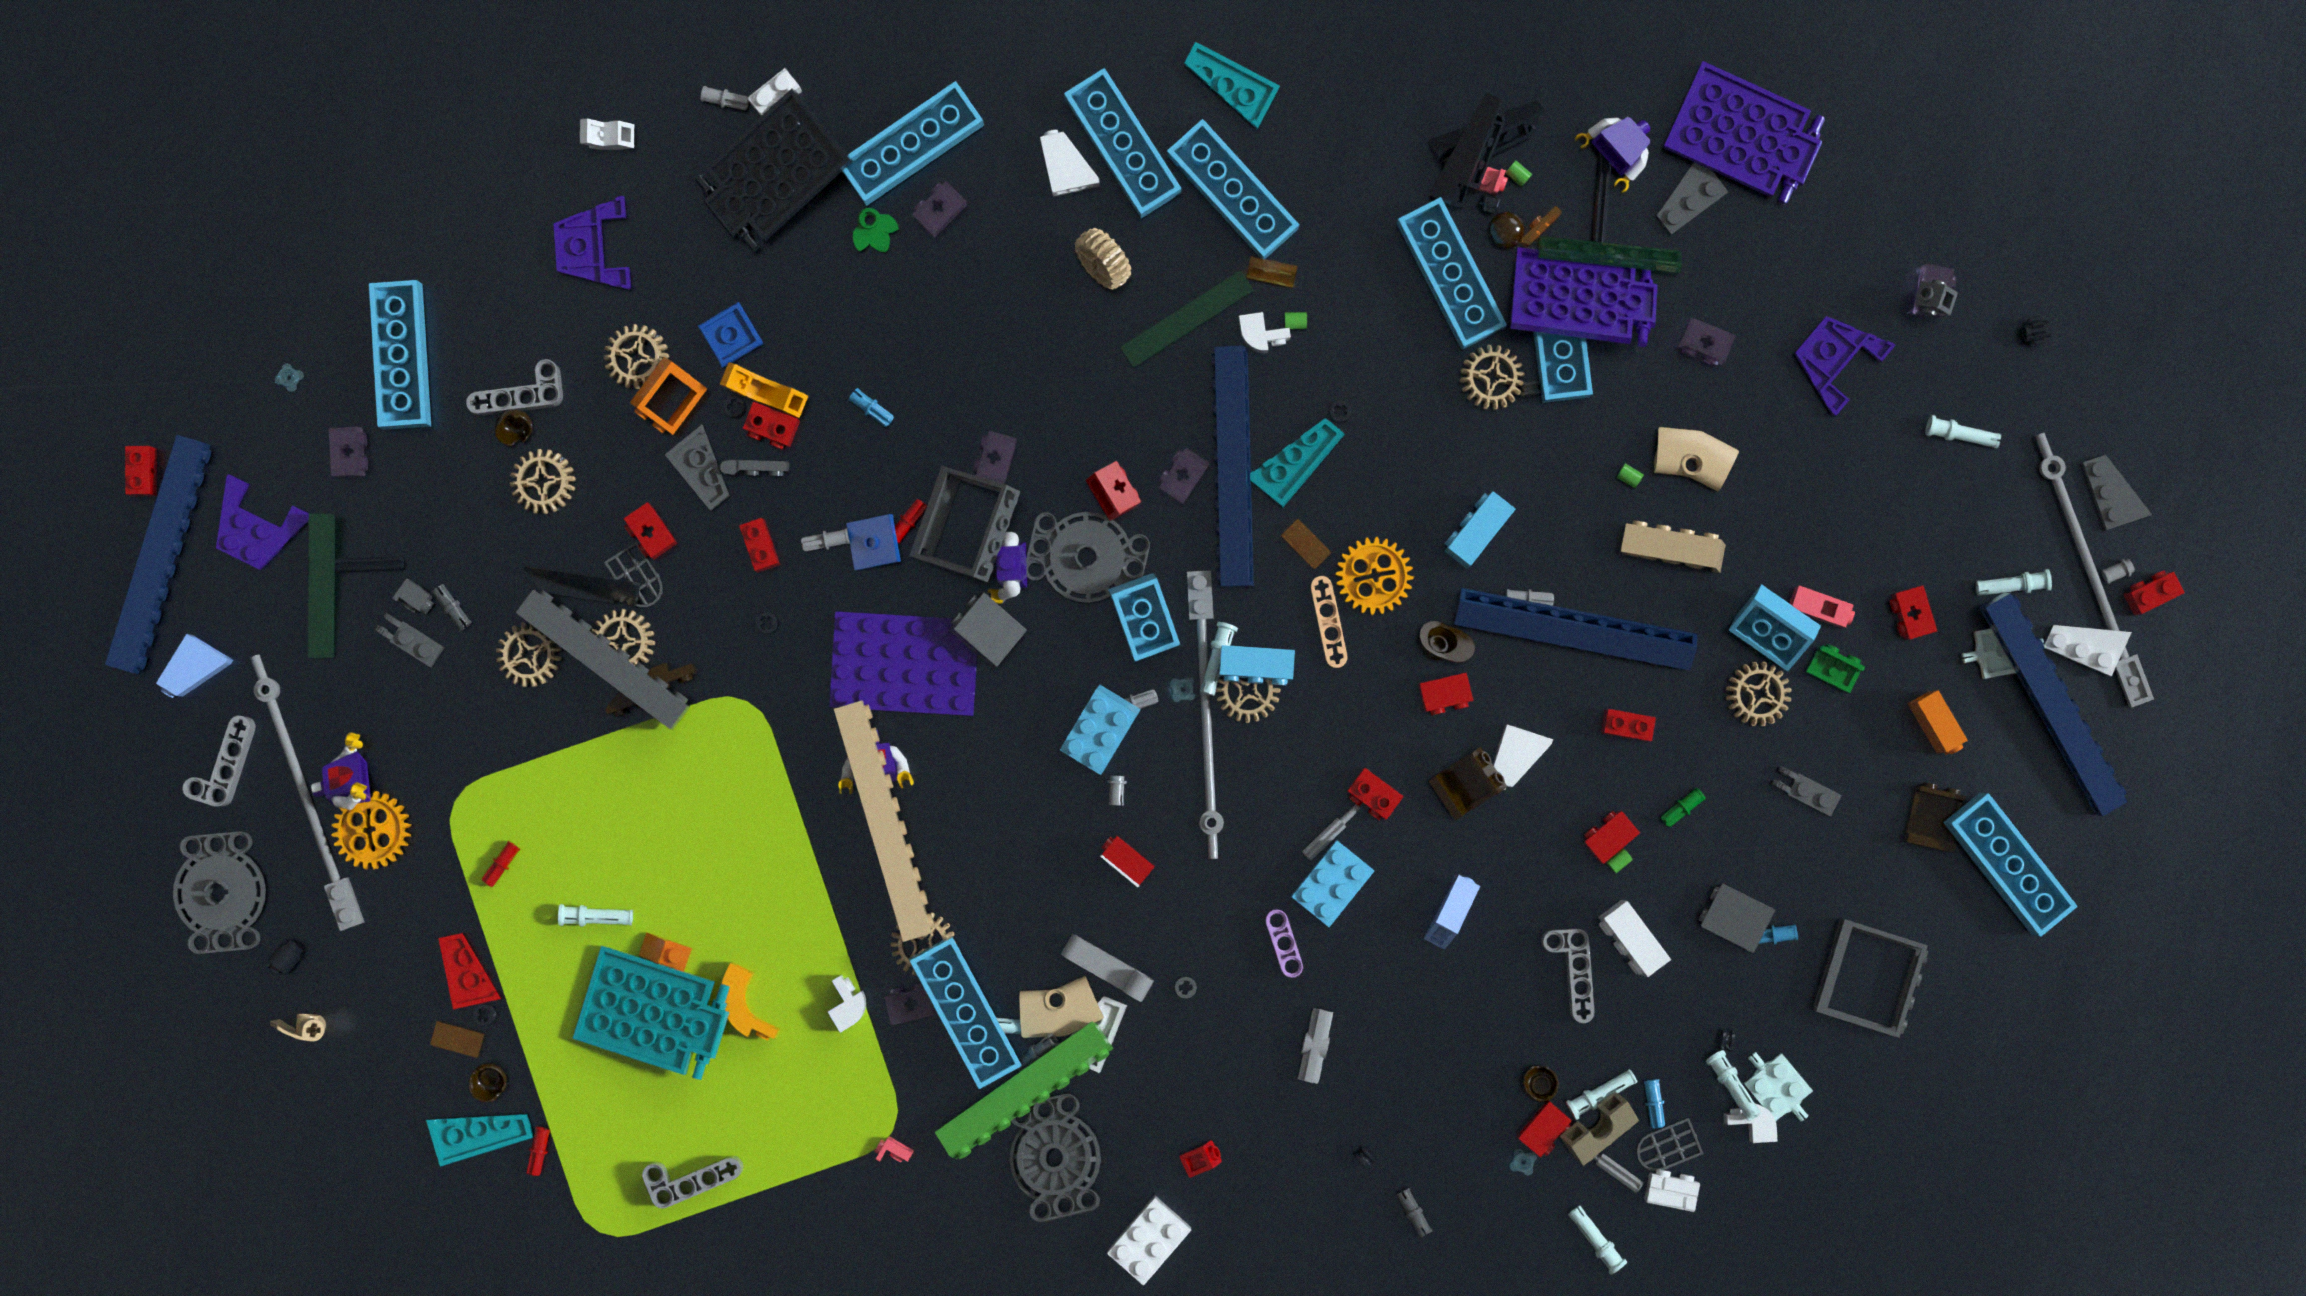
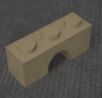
M1616 1091L1597 1105L1601 1117L1595 1127L1587 1129L1577 1121L1560 1135L1570 1154L1583 1166L1639 1121L1628 1101Z

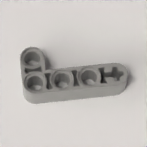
M541 360L535 367V385L471 393L466 400L467 408L478 416L501 414L510 409L526 411L558 406L563 400L560 369L551 360ZM548 365L552 366V375L550 377H543V368ZM550 389H554L556 397L552 401H546L545 393ZM526 392H531V402L523 404L521 401L522 395ZM502 395H507V405L499 407L497 403L498 398ZM478 399H480L483 402H491L492 406H490L489 404H482L480 405L479 409L475 407L474 404L478 403Z
M235 716L230 720L211 779H187L183 784V793L186 797L212 806H227L231 803L255 732V722L251 718ZM243 723L246 729L241 730L238 728V724ZM234 736L242 737L243 740L233 739V737H234ZM234 743L239 746V753L236 756H232L230 753V747ZM226 766L230 767L232 771L228 779H225L222 775V770ZM195 782L201 785V791L198 795L192 792V786ZM218 789L224 792V798L221 802L215 799V792Z
M1576 928L1546 931L1541 937L1542 947L1549 952L1566 953L1571 1017L1579 1023H1587L1594 1017L1589 937L1585 931ZM1574 933L1582 935L1583 941L1579 946H1574L1571 943V937ZM1552 934H1555L1559 939L1558 945L1554 948H1550L1547 945V938ZM1576 957H1582L1584 960V967L1581 970L1573 968V960ZM1579 981H1583L1586 984V990L1583 994H1577L1574 990L1575 984ZM1575 998H1587L1588 1000L1587 1002L1582 1001L1583 1008L1588 1010V1013L1583 1015L1584 1018L1576 1014V1011L1581 1009V1004L1579 1001L1575 1002Z
M1073 933L1061 952L1063 957L1121 989L1124 993L1140 1002L1144 1000L1154 982L1152 978Z
M730 1156L672 1181L665 1165L660 1162H653L645 1167L642 1176L652 1202L656 1207L663 1209L734 1180L742 1173L743 1162L736 1156ZM728 1162L731 1165L736 1164L737 1169L734 1170V1174L732 1171H728L721 1175L720 1170L725 1169L729 1165ZM651 1168L659 1169L661 1173L659 1180H653L649 1176ZM705 1171H710L715 1175L714 1183L709 1184L704 1181L703 1173ZM682 1181H689L692 1184L693 1189L691 1193L682 1191ZM660 1190H666L670 1194L669 1202L660 1201L658 1197Z

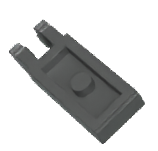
M724 460L720 464V470L724 474L731 475L737 474L740 470H745L744 475H759V470L768 471V475L783 476V471H789L788 461Z
M386 613L384 615L385 620L399 628L394 635L383 626L378 625L375 630L390 639L391 643L432 668L445 647L406 622H401Z
M1780 766L1778 772L1793 779V782L1788 787L1779 780H1773L1771 785L1786 792V795L1831 817L1842 795L1799 773L1796 774Z

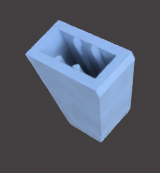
M186 634L156 684L161 686L162 689L160 691L173 698L175 695L183 697L229 666L233 659L195 636Z
M1458 875L1423 939L1445 950L1458 934L1480 886L1475 884L1472 879Z

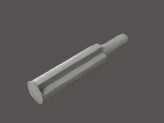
M1355 804L1340 819L1336 818L1302 851L1304 856L1312 861L1346 828L1344 824L1360 810V806Z
M1598 1154L1593 1158L1597 1161V1166L1633 1190L1635 1194L1641 1189L1644 1181L1642 1182L1606 1155Z

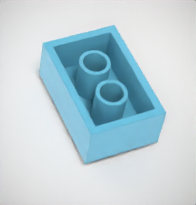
M1533 332L1542 403L1589 398L1593 395L1586 338Z
M1494 491L1489 495L1484 493L1474 505L1477 508L1475 513L1469 512L1459 524L1462 527L1460 532L1454 531L1444 543L1448 546L1445 552L1466 569L1473 564L1515 511L1513 506Z
M1154 573L1108 589L1129 650L1135 661L1180 645Z
M1761 584L1737 613L1729 631L1786 671H1789L1813 643L1821 625Z
M1222 645L1220 649L1219 677H1224L1226 682H1238L1239 678H1248V683L1262 684L1263 680H1272V685H1286L1287 681L1293 680L1295 650Z
M1099 685L1060 751L1101 775L1141 709Z
M1335 840L1291 897L1330 927L1373 874L1374 870Z

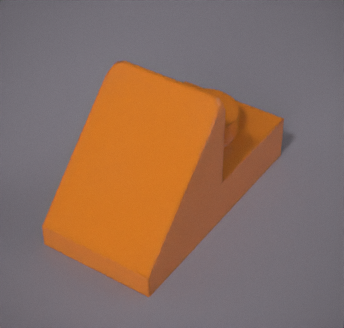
M647 932L639 956L657 964L661 963L685 971L693 948Z

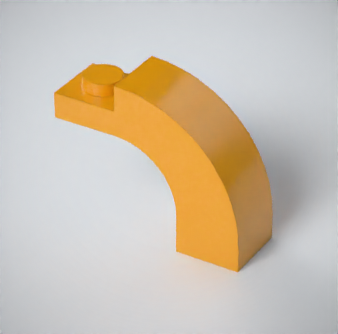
M728 362L720 385L731 389V391L798 418H800L808 395L791 387L768 380Z
M733 962L730 963L722 981V984L730 986L725 1001L727 1003L725 1011H729L728 1020L740 1033L747 1037L751 1035L754 1029L757 1031L755 1035L765 1040H769V1038L775 1039L780 1029L754 1016L746 1004V990L754 972Z

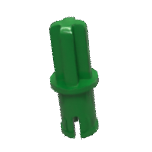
M1695 788L1682 800L1678 799L1676 801L1677 804L1661 816V820L1667 827L1673 826L1685 815L1689 816L1690 811L1706 799L1698 788Z

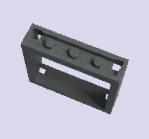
M941 466L909 556L928 564L988 582L1020 491L999 482ZM960 481L999 492L972 569L933 557Z
M1840 918L1812 1010L1900 1038L1905 1027L1907 1028L1908 1021L1905 1020L1907 1012L1911 1011L1914 1005L1915 997H1912L1914 989L1919 987L1922 979V974L1919 973L1922 964L1925 965L1928 959V951H1926L1928 945ZM1851 930L1914 949L1890 1027L1828 1008Z

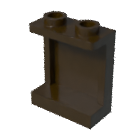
M1481 746L1429 780L1455 821L1507 787L1503 775L1495 769L1491 763L1490 756L1483 751Z
M1923 782L1922 786H1915L1903 842L1955 853L1957 843H1954L1955 837L1943 822L1962 807V803L1966 801L1967 796L1960 795L1961 790L1946 788V791L1937 790V785Z

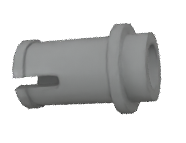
M2121 559L2120 563L2103 569L2101 572L2106 583L2110 584V582L2126 575L2130 577L2131 573L2135 572V569L2130 559Z
M1110 776V780H1107V783H1110L1108 805H1124V784H1127V781H1124V776Z

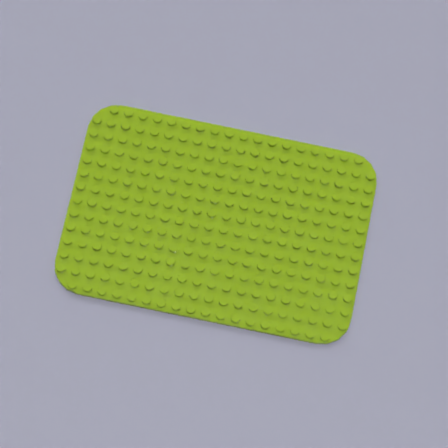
M730 696L708 699L690 705L688 711L673 730L666 727L656 718L484 776L464 788L455 800L450 816L452 840L574 1203L585 1222L598 1232L615 1237L636 1235L864 1156L875 1150L881 1139L885 1141L894 1129L898 1114L896 1092L867 1007L861 1019L842 1032H839L828 1011L844 1002L832 982L834 979L843 975L844 979L848 977L855 987V990L852 991L854 996L860 993L861 990L774 734L760 710L748 701ZM507 841H510L521 850L509 864V870H505L496 884L490 887L482 881V877L494 862L493 858H497L507 844ZM564 904L565 907H580V905L587 906V909L633 910L632 925L586 923V926L580 927L579 924H563V926H559V905ZM647 932L693 948L684 972L715 981L708 1003L710 1006L713 999L717 997L720 984H722L723 977L730 963L733 962L754 972L746 990L745 999L747 1007L754 1016L780 1029L775 1039L769 1038V1040H765L755 1035L757 1031L754 1029L751 1035L747 1037L740 1033L727 1019L716 1058H710L709 1064L705 1066L701 1080L692 1078L697 1062L695 1061L697 1053L692 1054L687 1074L682 1075L573 1039L601 946L641 957L639 953ZM730 1156H736L743 1162V1171L734 1180L663 1209L656 1207L652 1202L642 1176L645 1167L653 1162H660L665 1165L671 1181ZM728 1162L729 1165L725 1169L720 1170L721 1175L728 1171H732L734 1174V1170L737 1169L736 1164L731 1165ZM653 1167L649 1170V1176L653 1180L660 1179L661 1173L659 1169ZM705 1171L703 1179L706 1183L711 1184L715 1181V1175L710 1171ZM689 1181L681 1182L682 1191L691 1193L693 1189L692 1184ZM666 1190L659 1191L658 1197L660 1201L669 1202L670 1194Z

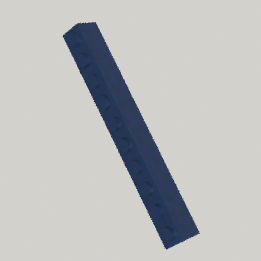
M1243 345L1215 347V353L1211 355L1212 367L1215 368V377L1212 378V389L1216 391V401H1213L1212 408L1217 420V425L1213 426L1214 439H1217V449H1214V461L1218 463V472H1215L1214 475L1215 486L1218 487V496L1215 497L1216 511H1219V520H1216L1215 527L1216 534L1220 538V544L1216 545L1217 558H1220V568H1217V581L1221 582V587L1225 588L1254 587L1248 348Z
M176 435L105 663L107 666L139 674L140 670H143L146 665L147 657L145 653L147 647L152 645L154 634L152 633L154 624H157L160 620L161 610L159 608L161 602L165 601L168 594V587H166L168 579L174 575L175 564L173 563L176 555H179L182 549V534L189 527L190 519L188 515L190 509L195 507L197 496H195L196 489L203 482L204 473H202L204 464L208 463L211 456L209 444Z
M1461 588L1455 611L1454 625H1459L1463 628H1475L1488 633L1495 632L1510 637L1531 639L1535 642L1551 643L1560 647L1567 646L1581 651L1598 652L1606 656L1613 655L1628 660H1639L1653 665L1673 667L1678 670H1691L1697 650V634L1465 588Z
M2002 593L1979 608L2095 815L2105 816L2127 803L2124 796L2126 791L2120 782L2117 783L2114 779V769L2108 761H2104L2101 755L2103 753L2101 746L2091 738L2089 734L2091 733V728L2085 720H2081L2078 714L2080 711L2078 705L2073 699L2070 700L2066 693L2068 688L2061 678L2058 679L2054 672L2056 670L2054 662L2045 656L2043 652L2045 647L2039 637H2035L2031 631L2033 628L2031 621L2027 616L2022 615L2019 609L2021 604L2015 595H2011V593Z

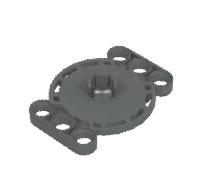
M1044 512L1038 515L1035 520L1026 558L1027 578L1032 581H1038L1046 575L1048 582L1058 593L1076 602L1092 603L1102 601L1111 597L1108 589L1113 584L1116 587L1143 577L1150 542L1142 534L1134 535L1131 539H1128L1119 524L1113 520L1109 521L1107 516L1099 513H1075L1057 523L1052 514ZM1083 516V521L1069 525V520ZM1088 516L1101 518L1104 522L1089 521ZM1043 517L1051 518L1053 521L1052 528L1049 530L1041 529L1039 526L1040 519ZM1108 523L1115 526L1121 534L1117 536L1112 529L1107 527ZM1064 524L1065 528L1060 531L1059 527ZM1124 538L1126 543L1122 546L1120 540ZM1135 539H1143L1146 542L1144 551L1137 552L1133 549L1132 543ZM1038 540H1043L1048 545L1047 550L1042 554L1034 551V544ZM1083 549H1091L1096 553V561L1087 567L1078 561L1079 552ZM1130 562H1137L1140 565L1141 571L1139 574L1130 575L1127 572V566ZM1033 563H1037L1042 567V572L1037 577H1033L1028 573V568ZM1053 570L1054 575L1050 577L1048 572ZM1058 580L1062 586L1067 588V591L1063 592L1053 581ZM1102 591L1107 593L1101 597L1091 599L1092 594H1098ZM1071 592L1086 595V599L1076 598L1070 594Z
M246 832L188 836L180 843L181 853L189 859L177 873L173 886V900L181 920L188 928L195 932L188 939V947L195 954L252 949L260 942L259 932L250 926L262 912L266 887L260 869L250 857L245 855L252 846V838ZM239 835L246 839V846L243 849H238L234 845V840ZM213 838H219L222 841V848L217 852L213 851L210 847V842ZM190 840L198 843V850L194 854L189 853L186 849V844ZM193 861L197 862L194 866L190 864ZM248 863H249V864L253 867V869L255 870V872H256V874H257L256 877H255L253 871L247 866ZM187 869L188 873L186 874L182 884L180 883L182 874ZM258 881H259V883H260V888H261L260 897L258 896V895H259V888H258V883H257ZM217 884L222 885L225 890L228 889V894H225L220 902L215 900L212 895V890ZM179 888L182 889V894H181L182 901H183L182 904L179 903V898H178V889H179ZM257 902H259L257 911L255 912L254 916H252V912L254 911ZM182 909H185L187 914L193 919L191 922L185 917ZM197 924H199V925H201L202 927H201L200 929H198V928L195 927V926H196ZM247 931L254 935V942L251 945H246L242 942V935ZM221 934H227L230 937V944L225 948L218 944V938ZM197 936H202L206 940V946L202 950H198L194 946V940Z
M1070 1094L1050 1097L1042 1103L1034 1104L1030 1107L1031 1110L1028 1112V1118L1023 1123H1018L1015 1118L1011 1120L1014 1125L1021 1127V1129L1016 1134L1011 1146L1010 1169L1020 1189L1030 1198L1035 1199L1030 1206V1215L1038 1222H1048L1095 1210L1100 1203L1098 1194L1089 1189L1099 1173L1101 1162L1100 1147L1090 1127L1081 1119L1074 1117L1080 1105L1078 1099ZM1067 1098H1071L1074 1101V1108L1070 1112H1065L1062 1109V1102ZM1042 1104H1048L1051 1107V1113L1048 1117H1041L1038 1113V1109ZM1070 1119L1074 1120L1072 1124L1068 1123ZM1079 1125H1082L1090 1135L1089 1137H1086L1078 1129ZM1019 1139H1021V1142L1018 1146V1152L1017 1154H1015L1016 1145ZM1092 1141L1095 1146L1096 1157H1092V1149L1090 1146V1142ZM1053 1149L1060 1150L1063 1155L1062 1163L1057 1167H1052L1046 1161V1159H1049L1051 1152L1054 1151ZM1014 1159H1017V1166L1020 1172L1018 1175L1015 1169ZM1092 1162H1096L1095 1170L1093 1172L1092 1177L1090 1178L1088 1177V1175L1091 1170ZM1023 1179L1031 1187V1191H1028L1020 1180ZM1084 1181L1088 1182L1085 1187L1081 1186ZM1037 1192L1041 1193L1039 1197L1035 1196ZM1090 1193L1094 1196V1204L1092 1206L1085 1207L1082 1204L1084 1194ZM1062 1199H1068L1071 1203V1208L1066 1213H1062L1058 1208V1204ZM1040 1204H1044L1048 1209L1047 1215L1043 1218H1038L1035 1214V1209Z

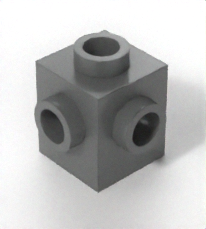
M1932 280L1931 283L1921 281L1914 304L1923 309L1922 313L1929 316H1936L1937 313L1951 315L1958 292L1939 280Z

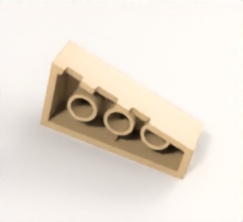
M1633 521V524L1626 523L1621 552L1624 555L1657 560L1659 558L1663 562L1675 565L1682 562L1686 566L1695 569H1703L1704 566L1711 567L1712 572H1721L1726 545L1721 539H1718L1719 535L1704 533V536L1694 535L1695 531L1680 529V532L1670 531L1671 527L1665 525H1657L1656 528L1647 527V523L1641 521Z

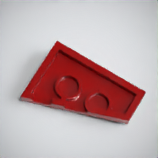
M463 933L438 938L453 1009L501 999Z

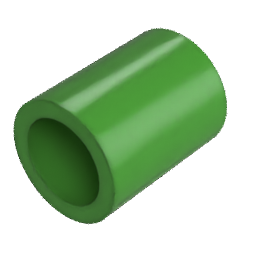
M1517 161L1506 171V174L1521 187L1532 176Z
M1285 312V328L1307 329V312Z
M1625 463L1616 478L1636 488L1644 474Z
M1622 848L1606 863L1615 873H1618L1633 859Z

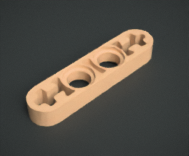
M1319 576L1311 583V594L1325 660L1330 667L1340 668L1347 661V651L1331 581L1327 577ZM1319 580H1322L1323 584H1328V588L1324 592L1325 597L1331 595V600L1317 602L1316 598H1321L1320 590H1315ZM1330 604L1333 607V614L1330 617H1323L1320 614L1321 605ZM1329 627H1334L1338 631V637L1334 641L1327 640L1324 632ZM1341 642V647H1336L1337 653L1343 655V658L1339 661L1340 664H1336L1334 660L1330 661L1333 649H1327L1326 644L1334 645Z

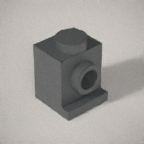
M409 579L404 581L393 596V599L398 602L404 600L402 605L412 612L418 610L426 614L433 606L432 599L434 596Z

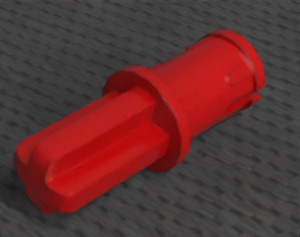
M919 499L912 504L904 516L900 515L901 519L895 525L897 542L899 544L911 528L916 527L915 523L926 511L927 505Z
M507 841V844L497 858H493L494 862L482 877V881L488 886L493 887L504 871L509 870V864L521 849L514 843Z
M535 1127L532 1147H529L531 1152L526 1173L529 1175L539 1176L541 1173L544 1155L548 1153L546 1146L551 1131L548 1128Z

